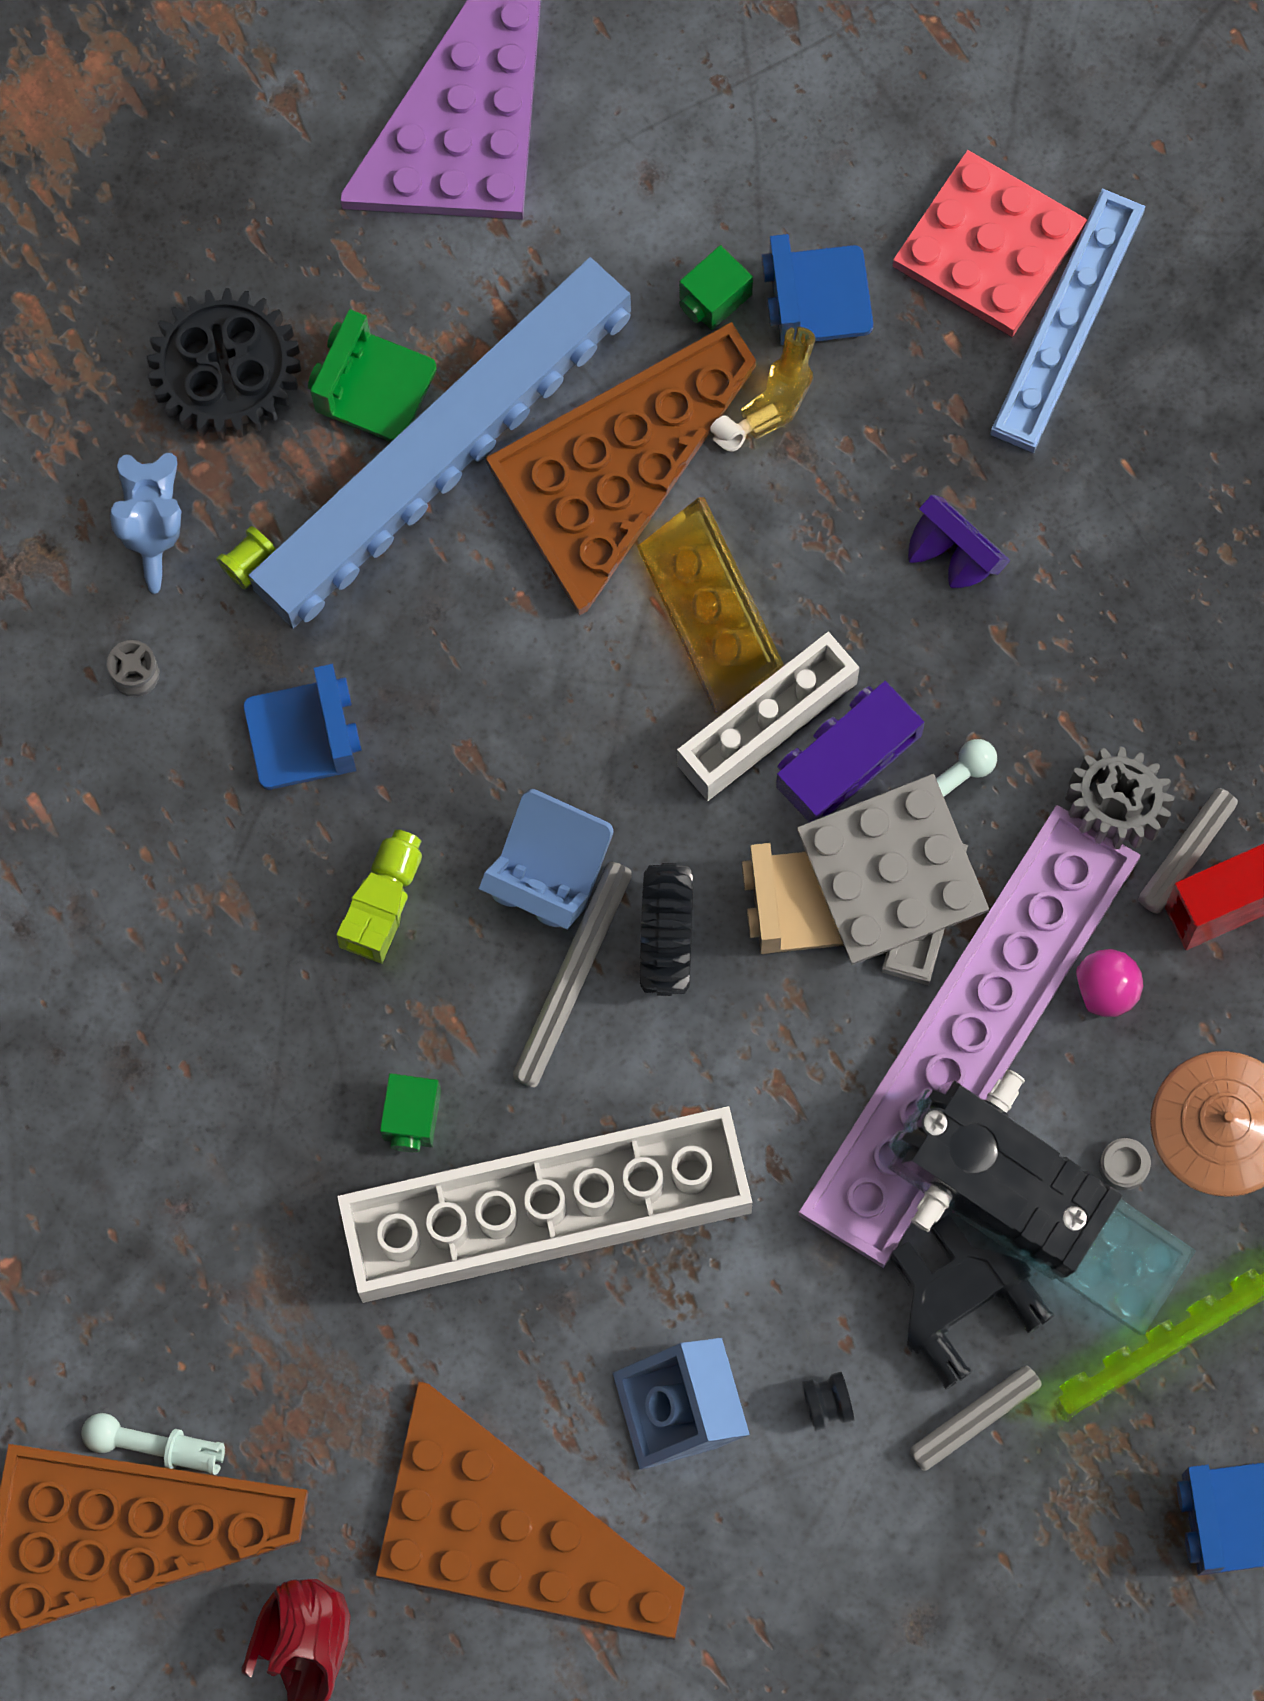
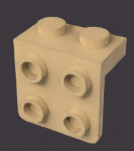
M770 843L751 845L750 860L742 861L744 889L754 891L755 908L747 909L750 938L759 937L761 954L844 946L807 853L772 855Z

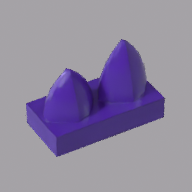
M931 495L919 508L924 514L912 533L908 549V561L916 563L930 560L944 553L956 543L958 547L951 557L948 569V581L951 588L969 587L981 582L989 574L998 575L1011 561L943 497Z

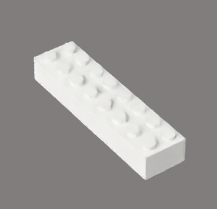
M729 1106L337 1196L357 1290L363 1303L752 1213V1199Z

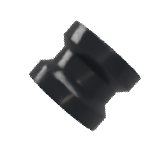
M842 1372L831 1374L827 1381L818 1383L811 1379L802 1382L807 1408L815 1431L825 1429L828 1422L840 1420L843 1423L854 1421L853 1408Z

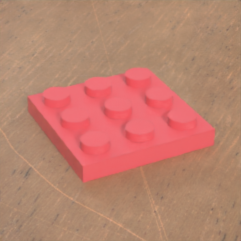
M967 150L893 259V267L1013 337L1081 235L1087 219Z

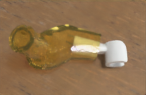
M791 327L786 331L781 357L771 364L766 390L741 409L743 418L741 422L736 424L728 416L724 415L716 419L711 425L710 430L715 434L713 440L724 450L732 452L738 450L744 443L746 434L749 432L757 440L792 421L813 380V372L808 366L816 340L812 331L804 327H797L795 340L793 339L794 328Z

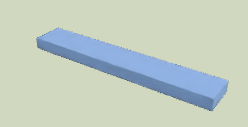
M1102 188L992 426L991 436L1032 453L1035 452L1144 214V205Z

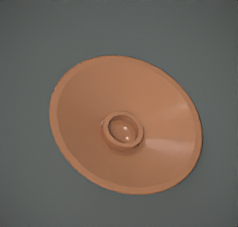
M1215 1051L1194 1056L1178 1065L1160 1085L1151 1110V1134L1156 1151L1162 1162L1181 1182L1209 1195L1224 1197L1240 1196L1263 1188L1264 1063L1242 1053Z

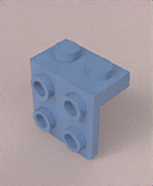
M530 789L521 798L501 856L484 873L479 889L491 894L493 899L502 905L509 907L517 906L535 914L536 918L546 925L552 927L561 926L568 929L587 906L613 835V827L610 823L538 790Z

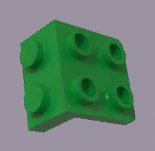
M349 309L343 323L337 321L330 332L327 342V348L330 351L324 363L318 362L309 377L308 389L311 390L315 412L392 442L414 421L436 374V362L431 357L370 334L367 316Z

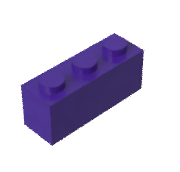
M886 681L881 683L876 689H873L871 686L864 688L850 702L849 706L852 709L839 721L835 717L828 719L814 733L813 737L816 740L803 752L799 748L792 750L778 764L777 768L780 771L777 773L776 788L809 823L833 814L922 736L925 722Z

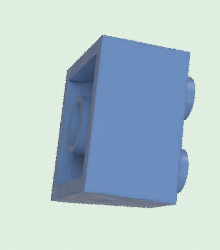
M722 1338L679 1343L613 1372L640 1470L714 1450L750 1435Z

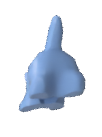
M165 453L154 463L141 464L131 455H123L119 458L117 469L124 493V501L114 503L110 512L111 526L117 538L121 539L127 549L141 554L144 578L148 590L152 594H156L161 588L163 551L174 546L180 534L181 509L177 501L172 499L173 484L177 470V457L172 453Z

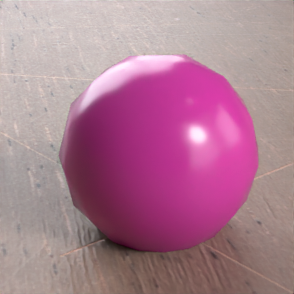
M1114 949L1098 950L1086 956L1076 969V976L1087 1010L1092 1014L1105 1018L1121 1016L1130 1011L1140 1000L1143 990L1142 972L1137 963L1124 952Z

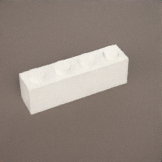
M828 631L678 748L677 766L703 797L709 801L857 685L859 666Z

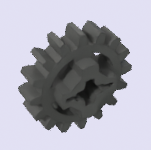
M1124 747L1119 748L1116 757H1111L1105 748L1100 749L1096 760L1089 755L1085 756L1080 768L1074 769L1069 781L1070 786L1065 796V800L1073 803L1068 813L1070 818L1082 817L1083 819L1079 831L1085 833L1092 829L1097 832L1095 843L1099 845L1106 837L1111 838L1114 848L1119 850L1124 840H1129L1135 849L1140 847L1144 837L1150 841L1155 840L1160 828H1165L1171 815L1169 812L1174 802V796L1167 794L1171 784L1170 779H1158L1156 777L1160 765L1155 763L1146 767L1142 764L1144 754L1141 752L1134 759L1127 758V752ZM1098 779L1099 784L1093 792H1090V785ZM1149 804V813L1142 817L1141 812L1145 805Z

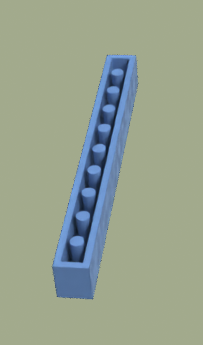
M589 257L249 574L253 591L292 628L296 627L302 620L309 622L315 618L323 609L326 597L336 588L342 590L349 586L359 574V566L371 555L376 558L383 554L394 540L393 535L405 523L410 526L417 522L428 508L427 503L439 491L443 494L450 491L462 476L461 471L472 460L479 462L484 459L496 444L495 439L507 428L510 430L517 428L526 419L530 412L529 407L541 396L543 398L551 396L560 387L564 379L563 375L574 365L578 367L584 365L597 350L596 344L608 333L615 335L627 324L631 316L630 293L596 261Z

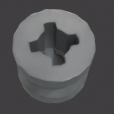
M126 640L117 644L111 650L107 660V668L115 687L121 693L130 697H140L148 694L155 688L159 680L160 671L152 650L145 643L138 640ZM138 673L140 675L130 676L129 678H127L129 674Z

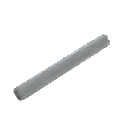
M609 862L604 870L513 1071L514 1079L521 1084L536 1087L543 1075L631 880V870L624 865Z

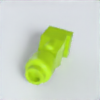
M394 830L391 838H385L382 841L371 867L372 872L367 878L363 879L360 888L353 895L346 917L337 932L339 948L378 963H383L397 928L400 926L401 913L408 898L403 887L411 884L422 859V854L418 849L421 840L417 836L403 830Z

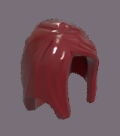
M294 1579L276 1586L275 1591L263 1605L256 1621L245 1661L241 1667L242 1674L252 1678L257 1659H263L269 1662L267 1669L269 1675H281L287 1691V1701L330 1700L349 1636L351 1616L344 1594L318 1579Z

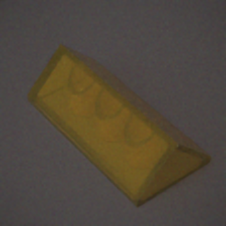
M699 497L637 546L715 713L730 709L784 666L705 497Z

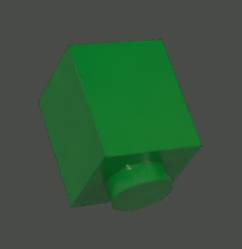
M721 245L679 281L680 307L695 323L702 321L711 331L753 295V276Z
M389 1073L380 1132L384 1141L391 1142L390 1147L392 1149L417 1153L420 1152V1146L433 1148L441 1095L439 1080Z

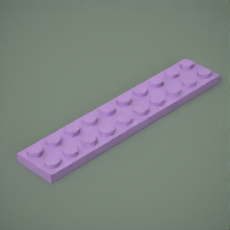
M1058 805L1052 811L799 1211L800 1217L882 1268L885 1267L892 1252L912 1223L910 1220L918 1211L916 1209L924 1197L925 1191L931 1186L927 1182L912 1181L892 1167L907 1144L901 1140L906 1131L912 1133L918 1129L917 1120L919 1116L930 1108L932 1102L928 1098L933 1089L940 1092L945 1083L955 1080L980 1098L986 1100L987 1094L991 1092L998 1079L1001 1080L1005 1075V1071L1012 1064L1140 859V854L1123 844L1120 850L1115 849L1111 838L1106 837L1100 845L1095 843L1097 832L1091 829L1088 832L1081 833L1079 828L1083 820L1080 818H1070L1069 812Z

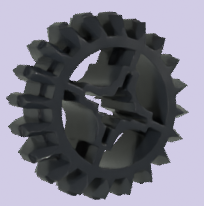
M662 863L661 865H649L644 872L640 940V986L644 993H656L657 996H672V994H685L690 986L693 873L689 866H676V863Z

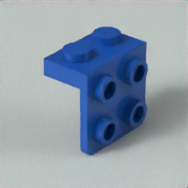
M789 234L770 236L769 253L761 254L764 282H772L774 297L767 298L770 326L778 325L781 345L866 336L872 332L873 316L864 253L861 247L851 245L791 252Z
M333 664L314 668L316 683L252 696L244 702L260 784L264 789L272 790L356 771L353 753L360 752L362 749L356 723L346 724L343 710L344 707L352 706L346 677L337 679Z
M1264 1463L1211 1470L1209 1469V1464L1188 1467L1182 1474L1183 1481H1177V1495L1181 1512H1188L1191 1532L1185 1533L1186 1552L1189 1563H1196L1198 1576L1264 1567Z

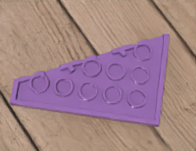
M467 0L342 191V209L523 220L541 0Z

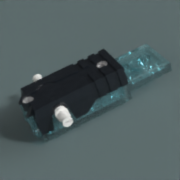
M1007 1069L1001 1080L998 1079L991 1092L987 1094L986 1100L980 1098L955 1080L940 1085L937 1091L925 1088L915 1102L917 1106L915 1112L909 1115L904 1123V1129L902 1131L898 1130L888 1144L895 1155L888 1169L925 1194L916 1208L918 1211L910 1221L920 1229L929 1232L933 1223L938 1222L947 1208L1049 1279L1059 1280L1136 1334L1144 1335L1196 1250L1121 1199L1122 1195L1109 1185L1101 1184L1102 1181L1088 1171H1082L1077 1163L1068 1157H1062L1058 1150L1009 1118L1007 1112L1011 1109V1105L1018 1096L1020 1086L1025 1082L1024 1078L1016 1072Z

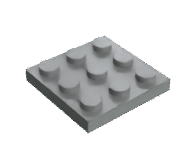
M934 774L797 827L798 834L851 965L989 912L988 904Z

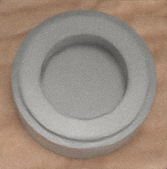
M1121 1138L1111 1142L1104 1149L1099 1167L1103 1179L1110 1186L1119 1190H1131L1144 1182L1150 1171L1151 1160L1147 1149L1140 1142L1130 1138Z

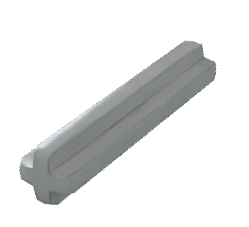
M1222 788L1215 789L1140 893L1138 901L1144 908L1155 914L1162 911L1174 884L1185 879L1236 808L1238 800L1231 793Z
M1028 1365L1023 1366L913 1445L910 1449L913 1460L923 1471L930 1469L1037 1392L1042 1385L1039 1377Z

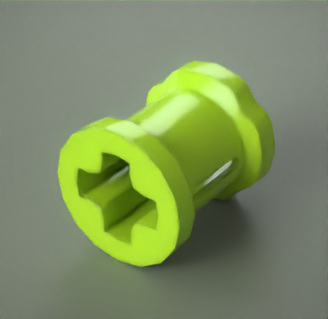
M250 526L245 531L246 537L227 555L221 553L216 558L224 572L245 590L251 585L249 574L276 550L273 544L253 526Z

